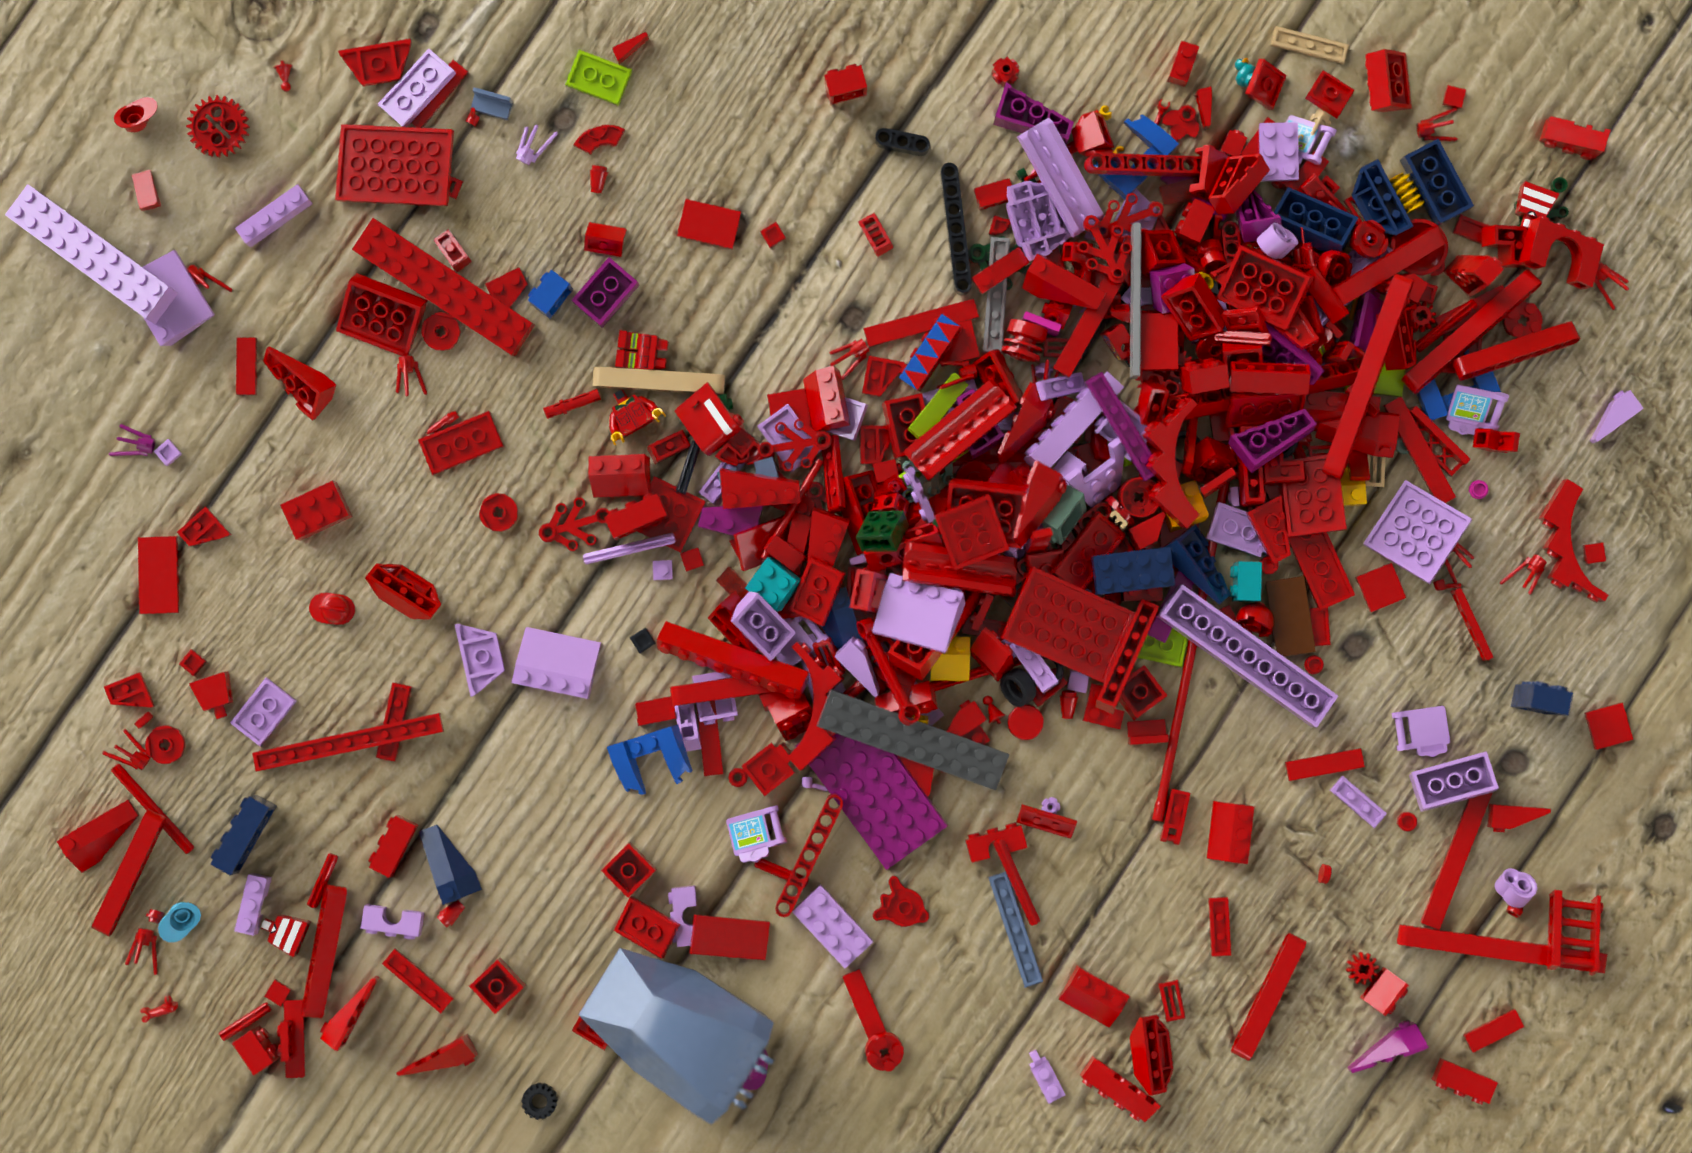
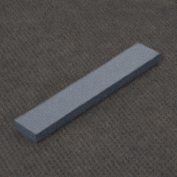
M1006 871L988 877L1024 987L1043 982Z

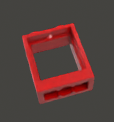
M857 569L850 608L877 613L889 576Z

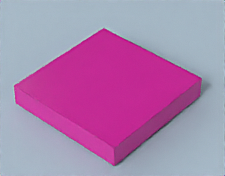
M1027 311L1022 317L1023 321L1046 328L1048 334L1054 337L1057 336L1061 328V324Z

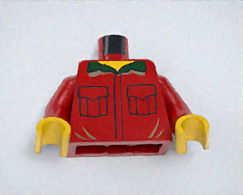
M623 389L614 393L613 396L618 404L612 407L613 412L609 415V429L614 446H616L618 439H621L624 443V438L655 420L660 422L658 417L660 415L666 417V414L653 401L643 396L637 397L632 395L628 398Z

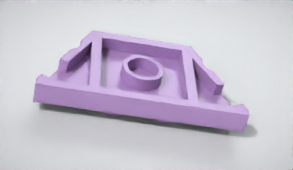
M454 624L469 692L472 697L505 671L498 636L494 632Z

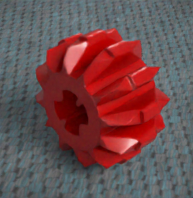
M1420 301L1415 303L1416 310H1413V322H1416V328H1413V332H1417L1418 328L1420 333L1425 332V328L1430 330L1432 328L1431 324L1436 322L1431 317L1437 314L1430 311L1433 309L1432 305L1428 308L1426 307L1427 301H1424L1422 304ZM1421 313V317H1423V319L1418 320V317H1416V315Z
M1363 952L1358 953V958L1354 954L1351 955L1354 961L1347 960V964L1351 965V967H1347L1346 971L1352 972L1348 978H1355L1354 983L1356 984L1361 981L1362 985H1366L1367 979L1372 983L1373 978L1371 976H1378V973L1374 972V970L1379 969V966L1373 965L1377 961L1376 958L1370 959L1371 954L1366 953L1364 956ZM1361 964L1366 966V968H1364L1366 969L1365 972L1359 971V969H1361L1359 968Z

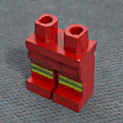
M619 330L617 347L620 350L617 349L615 367L644 370L666 369L667 359L658 358L657 354L658 351L668 352L669 342L659 339L657 335Z

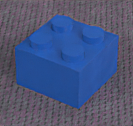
M553 270L549 273L546 272L540 279L541 284L537 288L534 287L528 295L530 297L528 299L530 304L549 319L552 318L573 291L570 283Z

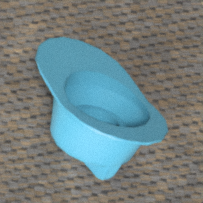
M180 902L173 905L159 923L158 932L160 937L167 942L182 940L199 923L201 918L199 908L189 902Z

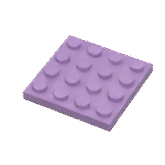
M1405 480L1363 544L1426 583L1431 584L1472 519Z

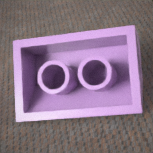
M748 592L738 603L731 620L769 661L773 660L796 633L755 592Z

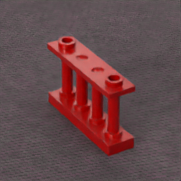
M1554 890L1549 894L1547 969L1556 970L1562 963L1589 967V975L1593 976L1602 967V960L1599 958L1600 914L1603 912L1601 896L1597 895L1589 903L1567 900L1562 897V890ZM1568 907L1590 910L1591 921L1564 918L1562 916V909ZM1570 926L1590 929V940L1564 937L1561 934V927ZM1564 944L1590 948V959L1563 956L1561 946Z

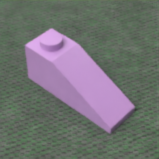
M1621 390L1613 396L1614 400L1609 403L1590 440L1592 444L1600 441L1644 409L1631 390L1626 392Z
M853 636L836 652L835 658L876 697L879 694L880 688L867 649L865 648L866 646L860 639H856Z
M694 703L675 706L677 725H679L686 751L701 749Z

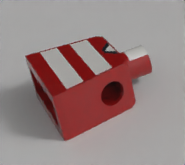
M1524 181L1519 189L1515 215L1523 218L1520 226L1527 227L1528 230L1530 220L1540 216L1546 217L1558 198L1559 193Z
M278 915L275 921L265 918L261 929L270 932L267 940L269 943L291 957H295L300 951L312 921L287 915Z

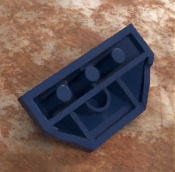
M1377 159L1361 167L1351 196L1364 221L1374 220L1382 225L1386 231L1384 233L1395 236L1414 227L1380 161Z

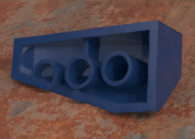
M1195 524L1169 542L1165 547L1171 548L1173 566L1215 602L1221 604L1231 594L1222 574L1216 570L1214 556L1209 554L1207 539H1205Z
M846 587L839 589L824 626H821L829 638L831 637L833 644L838 650L853 636L863 642L857 630V621L853 608H850V599Z
M438 825L419 831L443 905L482 890L476 871L468 864L463 855L459 853Z

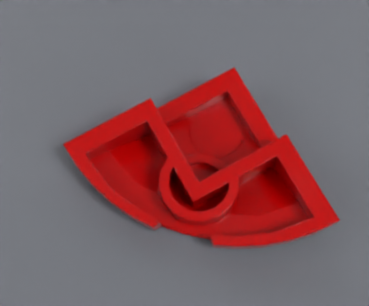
M744 428L726 442L715 455L722 462L735 466L744 463L750 465L763 459L758 454L760 443ZM762 447V452L767 454L768 451Z

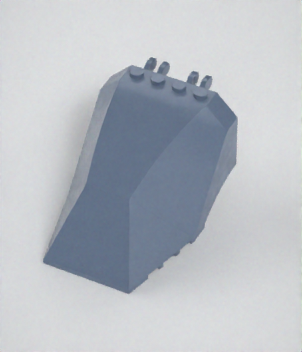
M619 948L578 1014L633 1071L710 1124H713L721 1117L732 1102L742 1109L746 1108L747 1105L743 1101L736 1099L735 1096L739 1091L745 1097L752 1098L753 1094L741 1087L752 1068L764 1075L767 1074L766 1068L756 1064L759 1057L768 1064H773L774 1062L772 1058L762 1053L768 1044L774 1024L763 1012L696 970L623 948Z

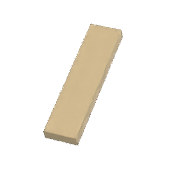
M1278 26L1274 27L1270 46L1339 64L1345 63L1349 47L1348 44Z

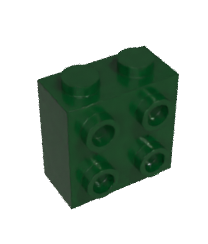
M904 511L868 512L856 535L861 551H897L909 527Z

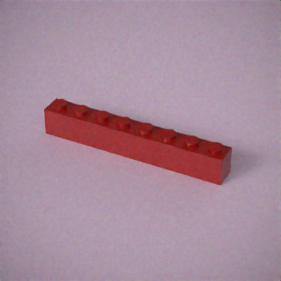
M665 621L657 638V649L664 654H672L681 660L695 662L698 666H706L718 673H726L735 679H742L752 685L765 687L771 692L785 694V696L791 699L796 698L800 700L809 681V671L775 659L769 661L761 654Z

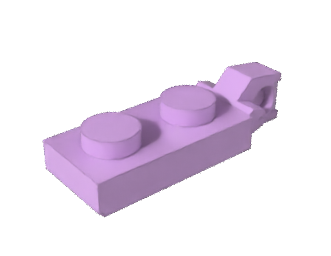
M1036 1049L1029 1052L1033 1060L1029 1064L1030 1069L1048 1104L1065 1096L1045 1056L1040 1058Z

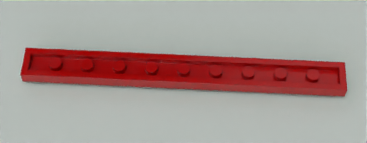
M441 713L258 751L252 753L257 772L444 732Z

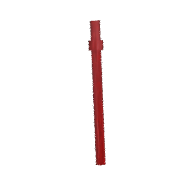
M816 459L800 487L801 501L823 464V461ZM791 503L774 534L782 536L800 503ZM764 550L760 558L765 561L767 557H770V554Z

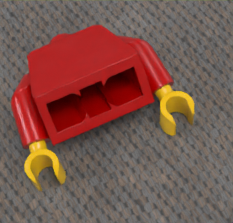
M1103 105L1100 111L1095 110L1081 115L1076 126L1071 130L1074 141L1067 144L1071 154L1078 151L1079 154L1089 158L1095 153H1118L1124 151L1122 146L1112 150L1114 145L1105 120H1109L1112 117V112H1108V106Z

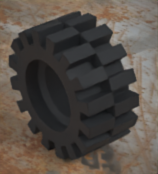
M546 1083L531 1085L524 1092L521 1100L523 1104L522 1109L525 1110L524 1113L528 1114L530 1118H535V1120H543L549 1117L557 1107L558 1101L557 1093L553 1091V1087L547 1086ZM536 1094H542L546 1097L547 1104L544 1108L539 1109L533 1105L532 1099Z

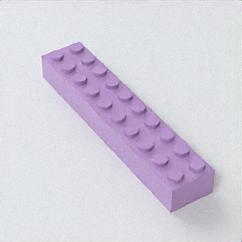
M28 184L5 214L154 324L157 323L178 294L171 287Z
M1183 584L1176 586L1156 615L1160 620L1310 727H1318L1338 698L1337 694Z

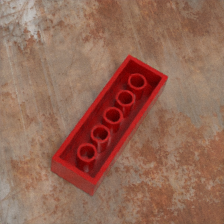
M969 590L961 591L964 593L965 606L952 639L977 607L982 595L986 593ZM896 640L888 651L891 664L921 681L942 654L939 651Z

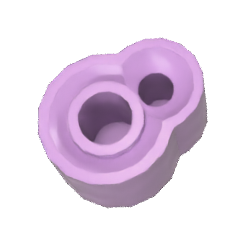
M1272 223L1257 238V243L1269 257L1282 259L1298 244V240L1292 232L1280 224Z
M1509 868L1495 882V890L1508 905L1521 908L1536 894L1537 883L1529 874Z

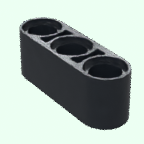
M881 128L875 134V143L882 149L916 156H924L929 151V139L923 135L888 128ZM885 134L889 137V140L881 142L878 137ZM904 138L908 143L905 146H900L897 140ZM923 142L926 144V148L919 150L916 148V144Z

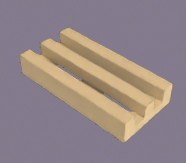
M1367 454V456H1368V463H1369V470H1370V458H1371V455H1368V454ZM1373 456L1372 482L1365 481L1366 487H1384L1386 457H1380L1379 483H1376L1377 456Z
M1114 510L1110 514V520L1112 522L1115 520V525L1117 527L1120 526V530L1124 532L1128 528V523Z

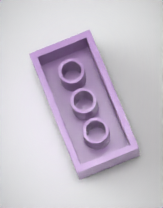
M1487 751L1414 771L1409 775L1420 812L1492 793L1499 789Z
M821 884L792 911L844 968L851 964L873 943V939Z

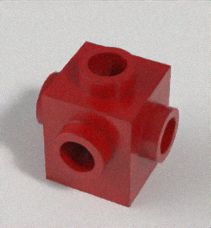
M1007 56L1005 59H998L993 64L992 78L997 84H1001L1003 88L1006 83L1012 85L1018 80L1020 67L1014 59L1010 60ZM1006 67L1009 72H1004L1003 69Z
M1050 300L1049 303L1045 302L1041 313L1044 314L1043 318L1061 324L1060 329H1064L1073 305Z

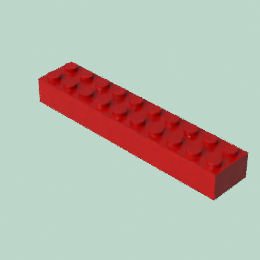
M375 218L371 219L352 248L353 251L514 357L535 327L534 323Z

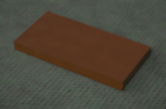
M1299 576L1266 581L1269 607L1274 616L1273 633L1276 652L1283 657L1316 652L1305 577Z

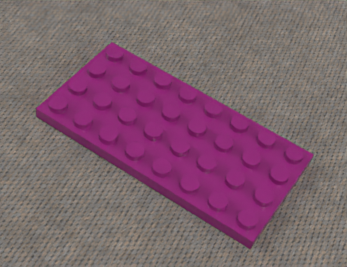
M836 733L834 736L837 739L810 764V767L829 793H836L842 797L843 812L886 870L948 826L896 754ZM834 798L837 804L840 805L839 799Z

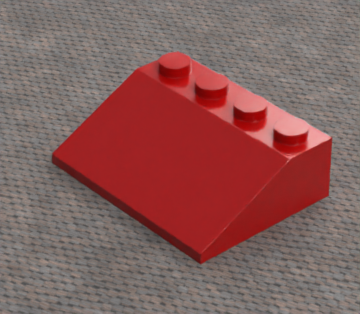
M1240 245L1217 295V299L1238 309L1259 307L1264 321L1287 330L1315 276L1277 259H1273L1246 245Z
M356 273L348 282L336 331L400 356H408L422 322L428 300Z
M952 478L949 482L947 510L989 494L1008 547L1021 549L1014 540L1013 535L1018 515L1023 513L1024 510L1023 496H1027L1029 487Z

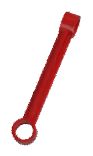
M867 617L858 621L856 624L858 633L863 639H866L900 708L899 720L904 725H913L920 718V709L916 705L910 704L876 634L872 632L874 627L873 620ZM905 709H910L914 712V720L910 721L905 717Z

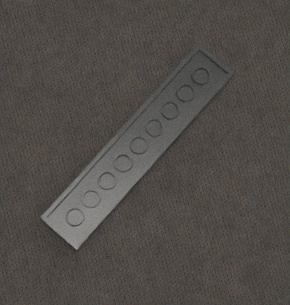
M832 689L829 691L817 726L993 790L997 789L1010 755L920 721L910 726L904 725L899 720L898 713Z

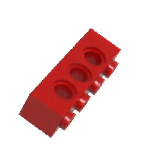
M931 522L906 530L897 551H864V556L871 572L902 564L904 562L905 543L913 542L940 547L945 546L940 536L939 528Z

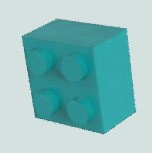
M767 557L745 589L749 592L758 593L777 612L782 611L796 592L801 578L776 558Z
M1238 561L1233 563V566H1230V578H1233L1232 586H1229L1231 594L1229 597H1232V601L1238 602L1261 601L1262 562Z

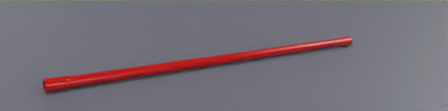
M1227 444V445L1230 447V449H1231V451H1232V453H1233V456H1234V458H1235V460H1236V455H1237V454L1234 452V450L1231 448V446H1230L1229 444ZM1230 482L1219 489L1216 505L1217 502L1226 504ZM1209 540L1207 549L1210 556L1215 558L1218 543ZM1199 588L1198 596L1206 601L1207 594ZM1190 640L1188 641L1157 801L1155 802L1152 820L1160 822L1164 820L1166 800L1197 645Z

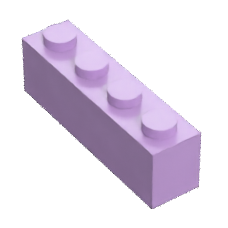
M297 184L235 229L249 247H252L313 203Z

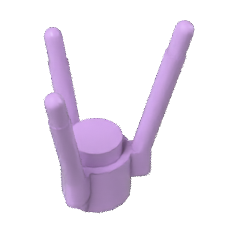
M538 125L534 126L526 146L524 144L528 127H525L519 149L516 152V159L527 165H530L531 162L535 163L538 156L558 135V132H554L533 155L534 150L529 147L536 134Z

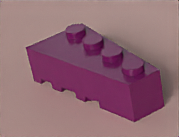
M1006 83L993 125L1024 133L1045 119L1050 118L1065 145H1067L1074 122L1056 111L1046 108L1041 102L1034 101L1027 94L1012 88V85Z
M1303 409L1273 422H1267L1262 426L1253 427L1245 432L1231 435L1228 444L1252 473L1312 433L1317 423Z

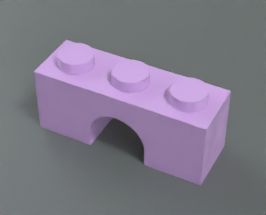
M256 873L248 874L235 932L252 936L258 934L263 916L261 915V907L264 898L268 895L272 877Z
M695 885L674 887L668 893L669 904H673L674 911L670 912V918L680 924L673 939V943L677 942V947L691 945L693 924H689L684 920L683 911L687 907L697 906Z
M366 904L363 909L361 929H366V933L377 934V931L385 932L386 936L396 937L397 934H401L406 939H415L421 936L424 912L405 909L402 911L399 923H391L386 918L385 906Z

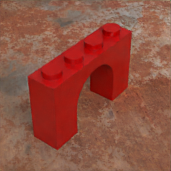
M1267 117L1266 120H1265L1263 123H1276V122H1274V121L1271 120L1269 117ZM1259 129L1240 156L1259 154ZM1321 156L1322 161L1320 165H1315L1306 160L1299 169L1298 181H1272L1271 184L1279 190L1283 189L1286 191L1290 187L1306 194L1300 185L1312 174L1319 177L1330 161Z
M1544 216L1530 220L1519 264L1534 270L1545 267L1551 245L1555 240H1558L1568 247L1571 254V266L1566 283L1581 290L1593 287L1604 244L1598 242L1594 237L1582 235L1580 231L1567 229L1564 224L1553 223Z

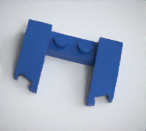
M1143 114L1140 115L1141 119L1132 122L1130 119L1124 121V124L1149 147L1144 154L1170 155L1179 145L1166 131ZM1111 160L1112 167L1116 168L1115 161ZM1148 161V167L1153 169V164ZM1098 174L1124 200H1126L1128 193H1132L1148 177Z
M1469 349L1463 355L1470 354ZM1493 371L1472 378L1474 385L1470 387L1491 392H1501ZM1433 379L1417 393L1423 413L1431 420L1448 415L1447 412L1454 392L1441 397L1437 384Z
M679 725L607 746L615 771L627 792L630 789L638 790L640 795L646 794L636 758L659 750L662 751L676 784L683 781L680 776L685 771L688 773L692 772Z

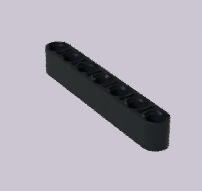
M948 162L941 168L940 179L953 285L957 294L967 295L971 290L972 281L957 166ZM952 169L954 175L947 177L944 174V170ZM952 187L957 193L950 196L946 193V189ZM951 206H955L959 212L953 215L950 214L948 209ZM958 225L961 228V232L953 233L951 227ZM961 244L964 249L962 252H956L953 246ZM959 262L964 263L966 269L958 271L955 265ZM964 281L968 284V288L961 290L957 284Z

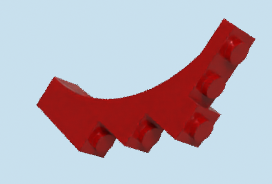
M1189 398L1180 400L1176 405L1177 409L1163 419V424L1161 422H1151L1145 428V433L1142 435L1158 451L1149 457V463L1146 465L1161 481V483H1157L1152 488V493L1149 497L1181 528H1188L1200 515L1186 498L1180 486L1175 465V448L1180 427L1185 417L1197 405L1193 399Z
M1569 479L1561 481L1538 518L1543 521L1542 525L1551 530L1554 528L1543 549L1547 551L1546 554L1551 558H1559L1547 578L1551 580V584L1556 588H1567L1572 584V589L1588 594L1587 598L1595 603L1598 601L1604 602L1609 595L1588 580L1576 560L1572 546V516L1583 488Z
M796 642L792 648L804 660L809 670L814 699L808 729L798 746L787 756L802 771L837 739L834 736L836 733L818 727L817 723L830 689L834 690L844 680L842 676L844 673L837 665H828L824 668L825 663L818 656L814 657L811 654L812 649L807 643Z

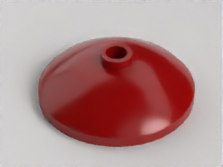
M1412 219L1411 222L1414 227L1396 236L1393 235L1390 248L1392 250L1398 248L1437 224L1426 219ZM1441 229V231H1442V233H1443V235H1444V237H1445V239H1446V241H1447V237H1446L1445 233L1443 232V230ZM1448 241L1443 246L1406 267L1403 271L1417 276L1435 272L1446 260Z

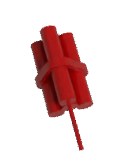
M1301 227L1303 246L1293 248L1294 262L1292 264L1293 267L1307 272L1314 266H1317L1313 256L1311 243H1305L1303 227Z

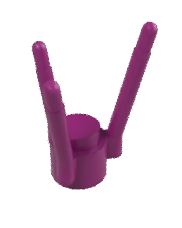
M120 424V428L142 438H138V441L117 437L116 439L135 444L136 449L140 451L110 452L109 456H148V453L152 454L154 451L155 439H152L151 435L143 434Z

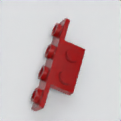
M303 1000L284 1001V1020L277 1027V1035L280 1037L281 1044L278 1045V1056H281V1062L285 1061L286 1078L305 1077L304 1017L301 1016Z

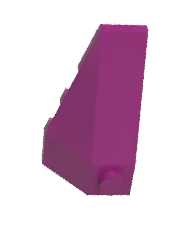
M1265 321L1269 334L1272 336V341L1270 345H1262L1263 363L1309 364L1311 373L1310 384L1314 385L1324 370L1306 349L1300 350Z
M1406 1020L1398 1024L1399 1027L1392 1029L1347 1068L1351 1073H1355L1376 1066L1378 1064L1377 1061L1390 1062L1396 1058V1055H1404L1406 1057L1428 1049V1045L1416 1023Z

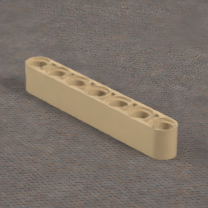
M593 367L592 386L598 388L694 394L705 383L709 382L716 394L721 395L724 394L725 375Z

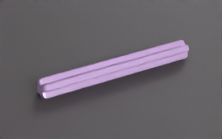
M673 533L586 553L583 555V560L585 564H591L674 544L676 539Z

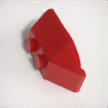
M376 563L365 577L380 600L410 619L430 620L441 606L435 586L401 564L382 565Z
M1157 1015L1140 1017L1129 1036L1135 1077L1149 1096L1167 1092V1085L1173 1073L1169 1030Z

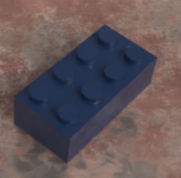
M1439 139L1405 155L1400 160L1406 173L1410 174V181H1414L1413 186L1418 188L1416 192L1421 194L1420 200L1425 202L1423 205L1433 223L1441 225L1474 207Z
M1290 187L1287 188L1274 211L1275 215L1278 214L1281 217V225L1292 232L1298 241L1303 243L1301 227H1303L1305 243H1311L1312 247L1323 252L1329 250L1343 252L1358 221L1357 216Z
M1170 547L1091 557L1095 595L1175 586Z
M1522 681L1521 684H1515L1511 707L1546 715L1569 716L1573 692L1567 691L1568 687L1548 686L1549 683L1540 681Z
M259 795L245 797L240 804L241 811L238 815L235 814L230 822L232 827L229 832L226 831L220 840L222 842L220 848H216L212 853L211 859L213 860L210 865L230 876L238 874L277 806Z

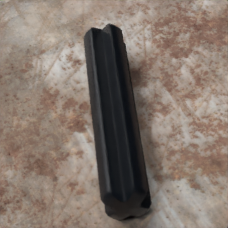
M695 440L691 442L676 488V492L681 495H685L699 455L700 448Z

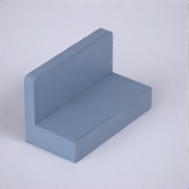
M473 88L474 98L471 108H475V111L504 120L509 119L513 105L510 97Z

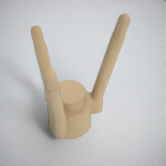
M1318 108L1309 120L1315 123L1310 134L1314 135L1319 125L1330 127L1332 123L1329 120L1331 115Z

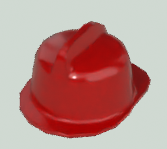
M151 97L138 99L120 108L114 115V122L117 126L125 128L127 132H140L147 126L148 120L156 113L158 108L157 102Z
M319 593L312 598L309 604V612L312 618L318 622L344 625L353 618L355 605L347 596L334 593Z

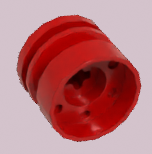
M1010 319L1007 333L1014 336V338L1004 339V343L1009 346H1002L1001 352L1019 361L1039 363L1040 356L1035 353H1042L1043 349L1035 344L1045 343L1048 330L1034 323Z
M1134 477L1124 481L1117 493L1119 505L1130 516L1140 518L1153 514L1159 506L1149 495L1152 493L1151 490L1156 483L1151 479L1144 481L1142 477ZM1135 493L1142 494L1140 496L1141 501H1134Z

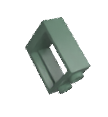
M1067 485V489L1062 494L1060 501L1042 522L1043 529H1052L1053 535L1050 543H1057L1060 546L1087 510L1084 493L1070 485Z

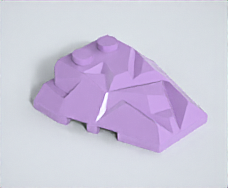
M1025 181L1007 187L1008 203L1006 204V209L1018 247H1022L1023 253L1029 261L1034 260L1037 254L1049 255L1052 250L1062 245L1063 242H1066L1071 237L1043 183Z

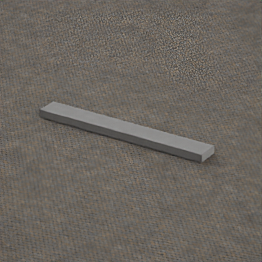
M1133 223L1131 226L1130 379H1137L1140 376L1141 223Z

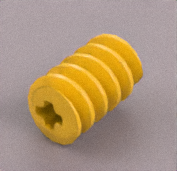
M1404 172L1389 180L1393 183L1394 190H1397L1396 194L1400 197L1401 203H1404L1403 207L1407 210L1406 213L1408 214L1421 207L1425 202L1418 201L1421 194L1414 195L1418 188L1410 187L1414 183L1413 180L1407 181L1410 174H1403Z

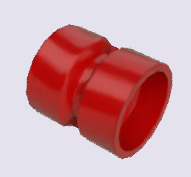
M1207 239L1197 246V252L1204 273L1210 275L1212 271L1227 264L1225 255L1222 253L1221 242L1218 239Z

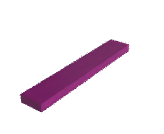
M1103 372L1098 373L1087 380L1085 384L1143 480L1147 481L1155 476L1146 467L1152 453Z

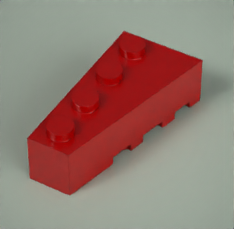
M720 468L723 509L801 502L800 483L798 480Z

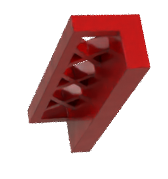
M1417 406L1409 409L1417 426L1419 424L1422 427L1419 428L1420 431H1426L1429 434V442L1427 444H1429L1431 452L1432 444H1439L1442 447V455H1435L1434 453L1433 455L1439 466L1450 477L1462 465H1466L1471 460ZM1452 457L1458 462L1452 470L1446 466V458Z

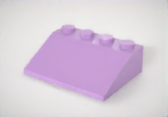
M176 250L143 266L144 269L178 293L156 324L144 318L160 346H172L215 315Z
M890 573L883 590L872 632L946 653L965 606L964 593L940 586L902 581V576Z
M526 627L515 664L512 683L589 699L601 642Z

